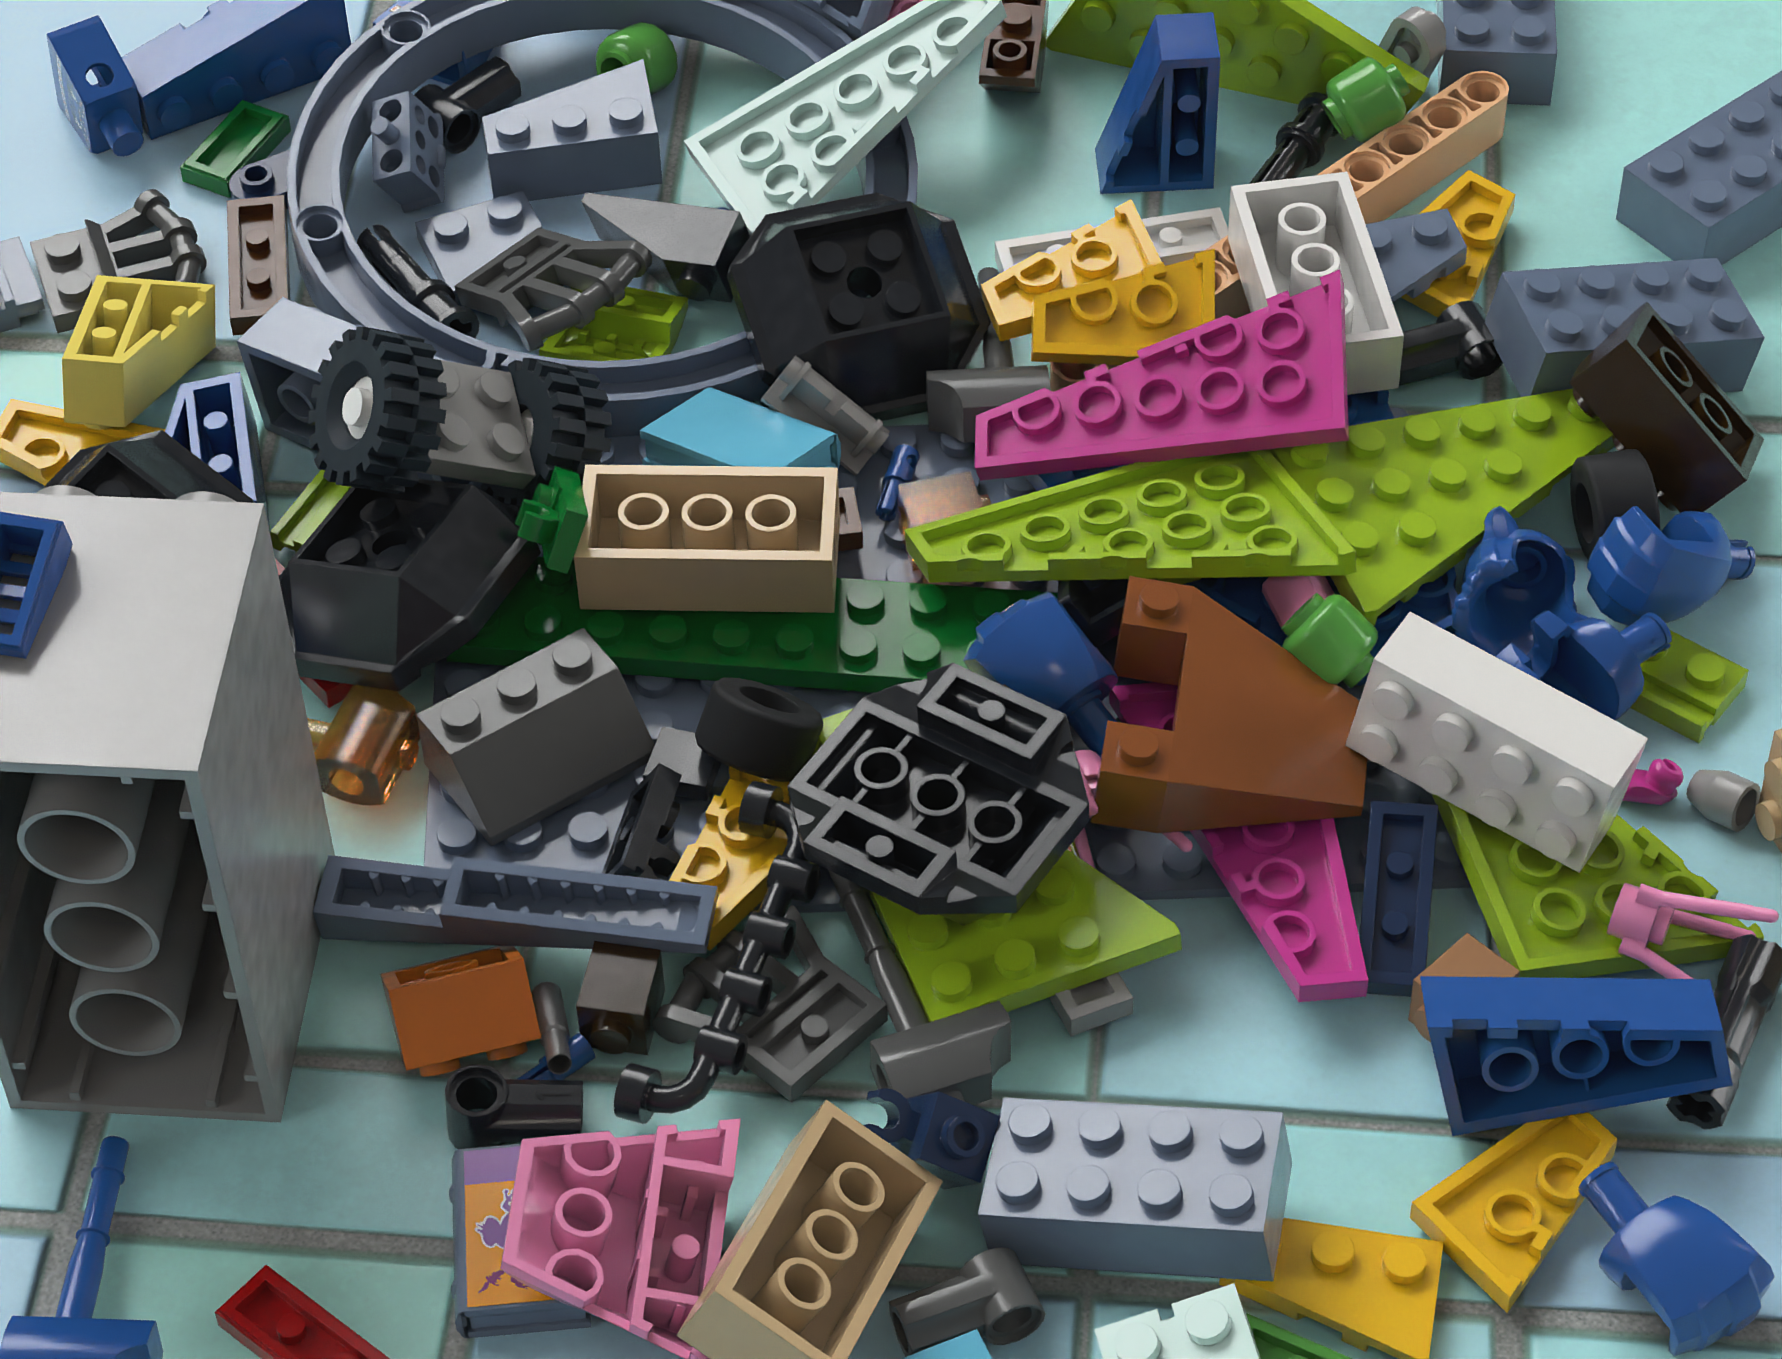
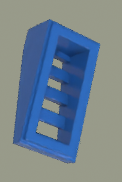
M0 512V581L3 575L29 579L27 587L0 583V599L22 602L19 610L0 607V622L14 624L12 635L0 633V655L27 658L65 571L73 543L63 521ZM13 553L36 557L34 564L10 561Z

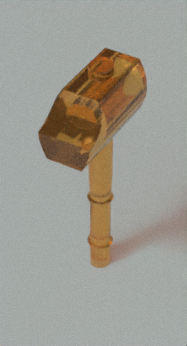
M352 685L331 723L307 718L322 792L353 804H385L402 771H410L418 757L420 734L415 706L397 691Z

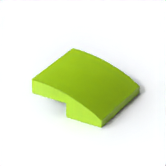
M572 287L570 288V289L576 290V291H578V292H580V293L583 292L582 290H578V289H575V288H572ZM626 287L624 289V299L613 307L603 306L595 312V319L582 329H577L573 326L547 338L544 346L539 349V356L566 360L612 361L642 359L671 354L688 310V298Z

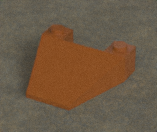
M1129 576L1118 636L1114 671L1120 677L1178 686L1172 731L1107 721L1094 796L1098 806V813L1091 816V823L1151 833H1168L1361 816L1364 805L1368 759L1364 755L1345 746L1360 700L1337 684L1324 681L1289 651L1194 586Z

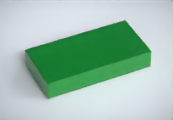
M241 100L180 166L183 182L230 198L229 181L232 175L240 168L263 160L271 154L291 132L289 116Z

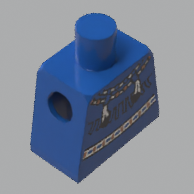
M99 15L47 33L58 105L89 152L99 154L112 149L114 154L123 157L135 153L141 148L144 141L137 87ZM90 69L97 78V84L91 85L86 79V74Z

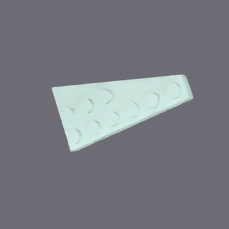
M923 0L684 140L688 152L729 209L740 211L750 236L766 214L816 205L1007 17L1002 0Z

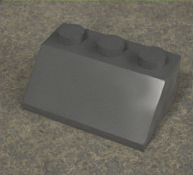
M584 628L416 714L425 765L491 846L647 764L655 746L618 667Z

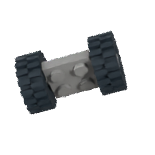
M356 327V330L348 329L342 333L343 342L335 340L330 346L329 351L332 359L331 361L322 360L318 372L323 376L321 384L313 385L311 397L317 398L316 409L309 411L308 424L315 425V433L309 437L310 447L312 450L319 451L314 459L317 468L325 470L323 477L329 482L336 483L335 485L399 494L405 492V487L412 488L419 482L417 472L481 482L480 488L485 493L504 504L521 506L523 499H533L535 490L540 483L544 485L549 484L555 466L579 473L581 485H583L585 465H605L600 462L602 452H610L611 439L604 438L605 428L612 426L611 413L602 410V407L609 400L605 390L597 389L601 381L596 375L588 374L589 370L582 367L534 358H523V361L514 360L509 363V372L434 359L436 350L431 344L424 343L425 339L368 327Z

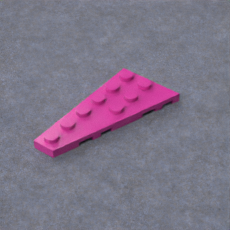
M1337 270L1320 277L1321 285L1290 297L1287 290L1267 298L1268 306L1235 319L1225 315L1137 351L1139 358L1108 370L1106 364L1085 371L1086 379L1052 392L1043 388L976 415L975 470L980 481L1129 465L1135 462H1157L1349 441L1344 282L1341 271Z
M1157 682L1114 686L1111 690L1109 703L1122 723L1172 731L1178 686ZM1334 818L1190 831L1298 1002L1367 996L1368 976Z

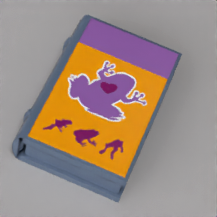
M521 1144L458 1149L454 1152L452 1158V1185L449 1189L450 1202L453 1204L454 1281L451 1285V1294L455 1300L456 1330L464 1338L591 1327L590 1313L544 1295L520 1283L500 1269Z

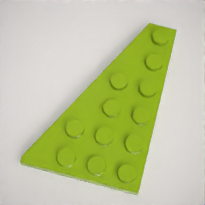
M1432 794L1501 958L1520 971L1519 977L1585 978L1649 969L1650 967L1641 961L1619 954L1618 950L1622 939L1607 934L1615 904L1625 882L1640 887L1642 883L1666 892L1716 899L1719 892L1703 877L1689 871L1684 865V861L1645 826L1635 830L1618 814L1580 873L1566 865L1548 858L1540 851L1498 828L1486 824L1481 819L1454 804ZM1680 910L1751 930L1756 934L1757 938L1764 939V935L1756 923L1747 928L1737 918ZM1670 924L1662 946L1649 942L1647 948L1671 964L1678 965L1726 958L1733 940Z

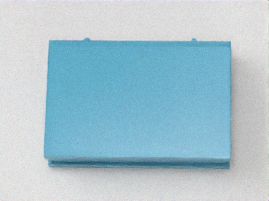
M712 387L704 389L640 430V438L645 440L646 457L642 459L643 465L839 468L841 443L836 433Z

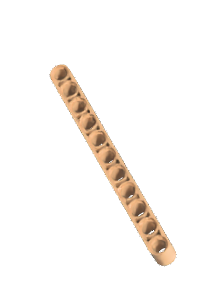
M1475 71L1466 74L1406 114L1402 121L1384 129L1317 175L1348 172L1365 224L1384 221L1496 144L1503 137L1509 93L1507 81L1500 75L1488 71ZM1227 235L1206 249L1215 248V319L1225 315L1236 319L1250 313ZM1050 362L1051 391H1057L1086 379L1085 371L1103 364ZM1106 365V367H1107L1108 370H1109V369H1112V368H1114V367L1119 366V365Z

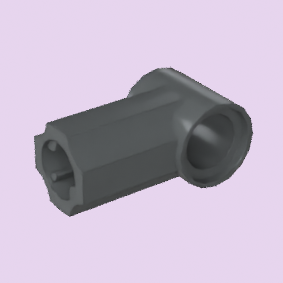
M1002 1247L986 1250L974 1256L961 1268L958 1277L889 1301L890 1317L895 1328L897 1340L905 1357L976 1329L981 1338L986 1337L987 1341L994 1345L1014 1343L1037 1330L1045 1317L1044 1309L1016 1252L1010 1248Z

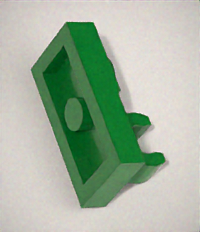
M555 466L549 484L544 485L540 483L535 490L532 500L523 499L515 522L516 525L520 526L517 533L518 537L542 545L546 568L568 574L588 519L579 473Z

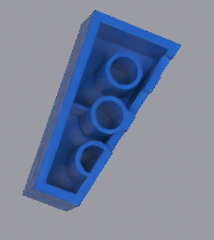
M218 0L206 7L208 12L201 20L187 28L179 23L122 56V59L137 87L142 127L149 138L153 140L231 112L241 100L256 103L320 80L335 60L351 46L344 0H233L229 3L228 0Z
M1420 976L1427 1027L1452 1136L1733 1086L1723 1028L1710 979Z

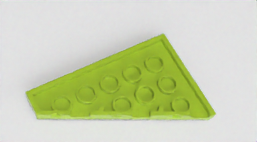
M1072 0L1046 37V47L1051 51L1132 68L1155 15L1213 12L1220 52V88L1299 105L1302 98L1308 93L1320 92L1326 94V85L1332 78L1363 58L1370 57L1377 60L1383 68L1393 63L1404 77L1410 89V93L1402 97L1407 114L1424 94L1430 78L1307 0Z
M1574 388L1351 425L1348 426L1349 441L1268 450L1356 550L1357 572L1330 577L1340 595L1345 597L1375 626L1377 618L1381 613L1399 600L1403 603L1407 602L1418 593L1419 587L1422 584L1434 582L1462 561L1466 556L1467 550L1483 538L1485 533L1484 521L1487 513L1493 508L1501 506L1513 518L1521 517L1548 497L1552 487L1571 473L1577 458L1607 453L1615 445L1612 440V432L1600 418H1592L1580 408L1573 396Z
M1268 449L1157 462H1135L904 530L907 552L929 583L1129 579V576L1146 579L1343 576L1357 572L1356 550Z
M852 709L822 719L824 724L813 755ZM1068 849L1017 913H991L964 926L942 915H919L870 891V897L891 944L896 948L895 953L909 976L929 1022L996 1001H1000L1005 1010L1009 1012L1054 996L1056 993L1074 989L1182 950L1181 933L1173 921Z

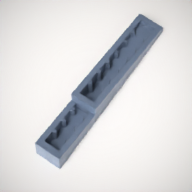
M328 855L313 915L322 939L592 949L594 941L660 949L661 952L706 954L719 894L717 886L456 856L453 857L451 869Z

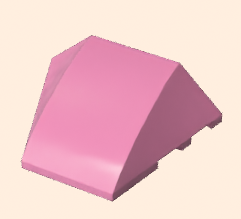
M741 1118L719 1120L717 1128L678 1132L676 1125L658 1126L656 1134L615 1138L610 1131L522 1139L500 1269L520 1283L544 1295L600 1317L684 1359H709L676 1335L721 1260L728 1193L734 1178Z

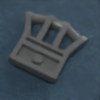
M156 189L144 191L136 199L134 207L103 224L85 219L86 228L60 233L30 242L33 258L57 333L75 328L97 275L198 283L200 274L205 270L207 264L202 248L195 244L197 242V233L192 221L179 217L172 211L169 200ZM153 226L160 229L159 231L137 236Z
M538 227L454 287L461 306L497 317L501 327L511 324L519 334L528 352H532L544 346V339L573 326L577 329H582L595 319V312L603 306L613 307L624 299V289L633 278L644 275L653 260L649 249L638 241H584ZM566 285V286H569V287H572V288H575V289H578V290H582L583 292L580 293V292H578V291H576V290H572V289H569V288H566V287H563V286ZM534 306L548 310V312L532 318L527 311Z
M791 905L785 918L795 920L796 936L792 948L805 972L798 977L776 959L768 956L761 975L771 977L772 991L776 996L769 1001L768 1007L761 1017L744 1013L741 1020L743 1024L738 1027L736 1033L744 1034L748 1039L747 1054L741 1069L744 1072L751 1070L790 1102H793L887 1022L888 1012L887 1004L823 956L800 913L794 905ZM732 929L716 945L717 949L705 959L696 957L683 968L684 978L670 1004L662 1005L652 1021L653 1029L659 1036L677 1044L685 1043L688 1040L696 1042L702 1027L709 1025L712 1020L711 1016L696 1011L703 999L712 998L718 1003L722 978L729 967L734 968L742 950L744 930L739 932Z

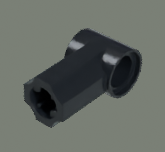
M497 56L484 62L445 89L436 84H428L414 94L433 113H440L443 121V145L451 154L463 152L472 145L478 136L482 117L500 111L522 96L520 81L512 72L510 65Z
M1462 301L1444 310L1437 318L1436 323L1404 331L1399 386L1453 371H1458L1465 379L1474 380L1489 376L1498 370L1503 362L1492 343L1494 338L1485 324L1487 315L1483 308L1477 302Z
M477 1064L465 1066L455 1071L447 1081L445 1087L447 1130L449 1140L457 1149L501 1146L505 1142H521L522 1139L582 1133V1080L504 1079L501 1073L492 1067ZM478 1108H480V1109H486V1110H484V1111H478V1112L469 1111V1110H471V1109H478Z

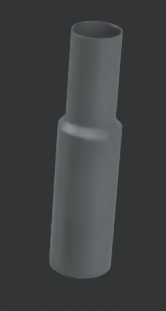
M543 982L535 986L531 993L541 1034L539 1041L545 1049L548 1069L554 1074H564L570 1070L572 1061L568 1046L570 1033L562 993L559 986L555 983Z

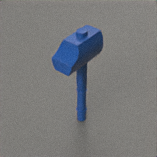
M108 1136L102 1140L96 1167L91 1171L93 1180L81 1229L76 1232L75 1238L77 1242L68 1263L56 1316H12L2 1338L0 1359H162L163 1348L155 1320L92 1318L103 1274L105 1251L110 1243V1236L108 1234L119 1188L125 1181L123 1172L129 1151V1143L124 1138Z

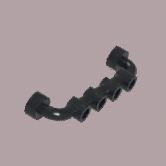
M752 781L747 787L741 802L738 824L742 833L769 839L773 836L776 829L779 828L786 833L788 840L783 854H778L771 864L767 879V891L759 910H754L747 920L743 934V947L734 968L729 967L722 978L718 994V1006L709 1025H704L698 1034L693 1053L694 1062L685 1079L678 1084L664 1086L662 1085V1077L659 1070L634 1063L628 1064L619 1078L615 1091L614 1113L616 1117L646 1124L654 1112L672 1114L690 1109L706 1097L714 1085L719 1071L731 1075H737L740 1072L747 1054L748 1039L746 1035L736 1033L744 1013L761 1017L765 1013L771 998L772 979L771 977L761 975L768 956L783 960L789 956L795 941L796 922L795 920L785 918L792 899L804 903L811 902L816 893L820 877L819 865L809 862L804 857L790 804L783 802L784 796L781 787Z

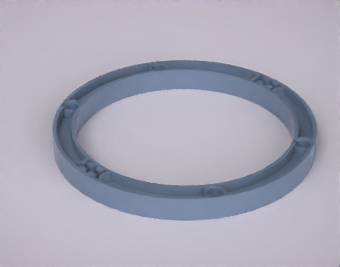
M413 0L389 14L362 34L335 60L313 90L301 112L292 137L287 165V198L297 264L309 296L315 306L325 314L351 324H359L368 328L425 339L424 343L431 344L436 350L434 356L447 361L452 360L461 364L509 372V363L514 360L523 361V358H534L585 368L589 370L588 374L596 375L601 381L597 389L605 390L609 400L602 407V410L611 413L612 426L605 428L604 438L640 435L642 428L708 387L760 406L768 407L760 399L770 386L761 380L745 330L714 343L674 354L630 360L589 361L537 356L498 347L467 336L436 321L410 304L390 287L366 259L356 243L345 217L344 204L347 185L355 162L367 139L372 134V101L405 91L412 92L428 79L448 67L461 62L462 51H464L467 59L480 52L535 36L576 30H621L635 23L646 22L656 25L666 34L701 41L736 53L788 80L853 42V40L820 13L797 0ZM907 116L856 165L862 184L863 195L877 192L900 201H911L915 205L917 204L918 163L914 137ZM850 290L860 298H872L862 290Z

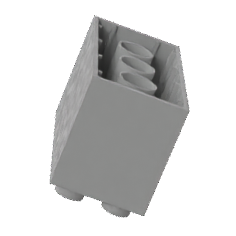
M67 485L49 486L36 493L0 492V512L63 521L73 543L65 571L27 658L0 655V1078L10 1108L281 1122L321 937L313 915V909L328 855L335 856L264 503L236 502L225 495L207 491L190 492L177 499L96 496L87 490ZM13 553L10 561L34 564L36 557ZM3 575L0 583L27 587L29 579ZM0 599V607L20 609L22 602ZM0 622V633L12 635L14 624Z

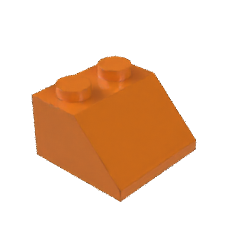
M495 946L380 974L402 1062L406 1071L419 1068L421 1077L436 1076L457 1070L461 1067L459 1058L486 1052L488 1060L491 1061L518 1056L528 1051L526 1042L541 1038L524 958L514 946Z

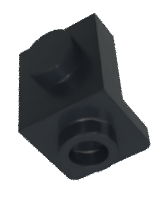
M1111 579L1092 591L1088 589L1082 580H1058V601L1096 648L1119 635L1129 579Z

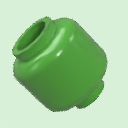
M646 22L629 25L608 35L599 45L595 56L597 75L643 59L651 95L665 89L674 80L678 69L677 53L673 42L663 30L654 24Z
M1366 57L1327 83L1326 94L1328 98L1322 101L1321 104L1334 128L1344 140L1352 136L1355 140L1365 143L1384 129L1397 124L1405 118L1406 106L1402 97L1410 93V89L1404 77L1393 63L1383 68L1377 60Z
M1318 593L1314 594L1281 628L1287 635L1282 647L1328 683L1338 684L1343 681L1351 689L1370 671L1374 659L1370 651L1377 643L1378 631L1341 595L1333 594L1323 599Z

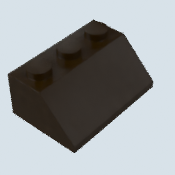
M1645 302L1579 364L1569 382L1574 388L1573 396L1580 408L1592 418L1599 417L1612 432V440L1617 451L1637 449L1643 455L1653 476L1657 498L1671 511L1678 510L1680 513L1684 511L1704 512L1746 482L1764 441L1758 431L1648 302Z

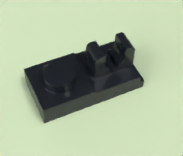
M659 763L631 792L602 873L660 880L655 876L653 870L666 877L675 870L681 859L680 855L657 842L656 838L662 839L667 835L680 811V804L673 800L682 777L681 774Z

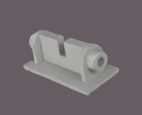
M795 355L760 400L774 411L836 433L841 443L840 464L856 476L869 458L882 446L888 438L890 431L882 425L883 422L880 419H874L811 368L812 365L808 361L805 363Z

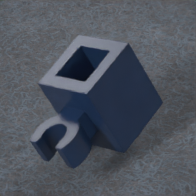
M888 1088L868 1092L866 1100L879 1104L885 1109L887 1124L883 1129L873 1124H866L864 1126L941 1179L943 1183L940 1188L950 1189L980 1184L982 1182L1000 1119L999 1115L942 1092H934L907 1099L898 1091Z

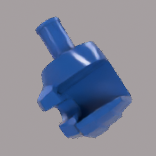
M1633 506L1623 516L1614 517L1603 536L1599 537L1587 563V568L1591 572L1587 591L1601 613L1615 622L1629 626L1640 619L1642 615L1651 612L1661 617L1665 623H1669L1687 616L1718 594L1727 579L1743 580L1747 578L1755 567V551L1752 546L1746 547L1748 544L1746 540H1729L1721 523L1711 513L1698 511L1681 512L1675 515L1661 531L1638 506Z
M1050 592L1043 593L1029 600L1020 599L1002 612H995L976 627L977 638L963 659L968 670L1001 685L1005 684L1018 693L1066 714L1069 727L1071 726L1091 751L1096 752L1101 757L1107 721L1117 722L1102 701L1118 682V676L1110 663L1090 642L1058 599Z
M1543 611L1530 621L1534 644L1527 655L1514 643H1511L1496 657L1616 721L1630 709L1643 691L1644 676L1640 664L1659 652L1670 648L1671 645L1669 643L1672 642V636L1662 618L1651 612L1642 615L1640 619L1619 632L1605 620L1591 617L1567 624L1550 611Z
M1608 1162L1599 1166L1581 1182L1578 1187L1580 1189L1578 1190L1579 1193L1591 1203L1615 1233L1603 1248L1598 1260L1599 1267L1620 1289L1633 1290L1637 1288L1669 1327V1352L1674 1357L1689 1351H1701L1724 1336L1734 1335L1756 1318L1761 1309L1760 1300L1770 1287L1775 1277L1774 1273L1765 1259L1722 1219L1689 1199L1676 1195L1648 1207L1620 1173L1619 1167L1614 1162Z

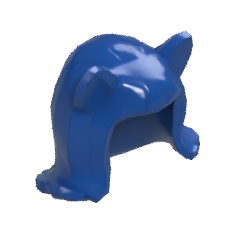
M1498 506L1487 513L1484 521L1485 533L1483 540L1472 552L1464 569L1461 585L1462 592L1456 597L1454 602L1455 608L1452 609V628L1456 630L1455 636L1495 657L1511 643H1514L1527 655L1534 644L1530 621L1543 611H1550L1567 624L1588 619V617L1577 613V606L1574 602V560L1566 555L1565 550L1560 544L1547 535L1531 529H1519L1516 521L1505 508Z

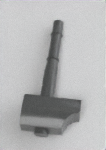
M986 267L980 270L977 276L980 293L981 284L1000 274L997 269ZM991 322L983 338L984 368L926 371L929 431L950 435L963 443L975 442L976 415L1043 388L1051 391L1047 365L1014 367L1010 339L1000 342Z
M829 871L840 897L839 905L847 912L865 952V963L870 965L876 987L882 1000L887 1004V1012L897 1032L870 1041V1068L877 1088L896 1090L906 1099L934 1092H942L972 1105L992 1099V1078L1002 1066L1011 1061V1019L1000 1001H996L929 1022L909 976L895 954L896 948L889 943L869 899L870 891Z

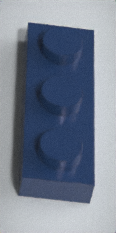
M1371 801L1359 937L1368 976L1367 994L1411 997L1413 979L1427 968L1438 805Z

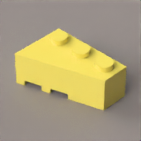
M97 275L62 357L64 423L84 424L86 427L95 430H105L113 427L125 428L216 347L215 285Z

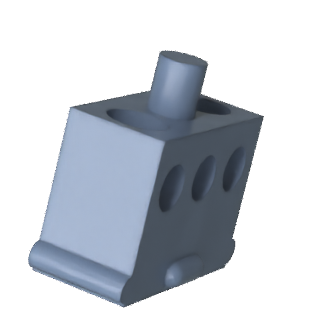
M410 91L372 101L373 182L401 205L404 213L443 203L445 200L444 169L446 167V149L443 145V121L440 113H433Z

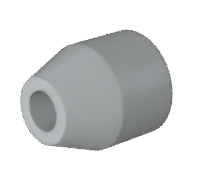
M1699 770L1690 780L1686 795L1687 799L1705 818L1735 832H1739L1747 826L1754 816L1761 790L1757 783L1730 771Z

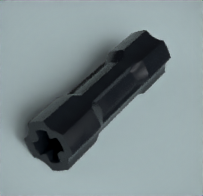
M1752 934L1737 937L1733 940L1719 972L1714 992L1723 1028L1733 1086L1669 1097L1666 1106L1679 1121L1693 1123L1704 1130L1723 1125L1739 1087V1078L1765 1013L1771 1010L1782 983V948L1776 942L1764 941Z

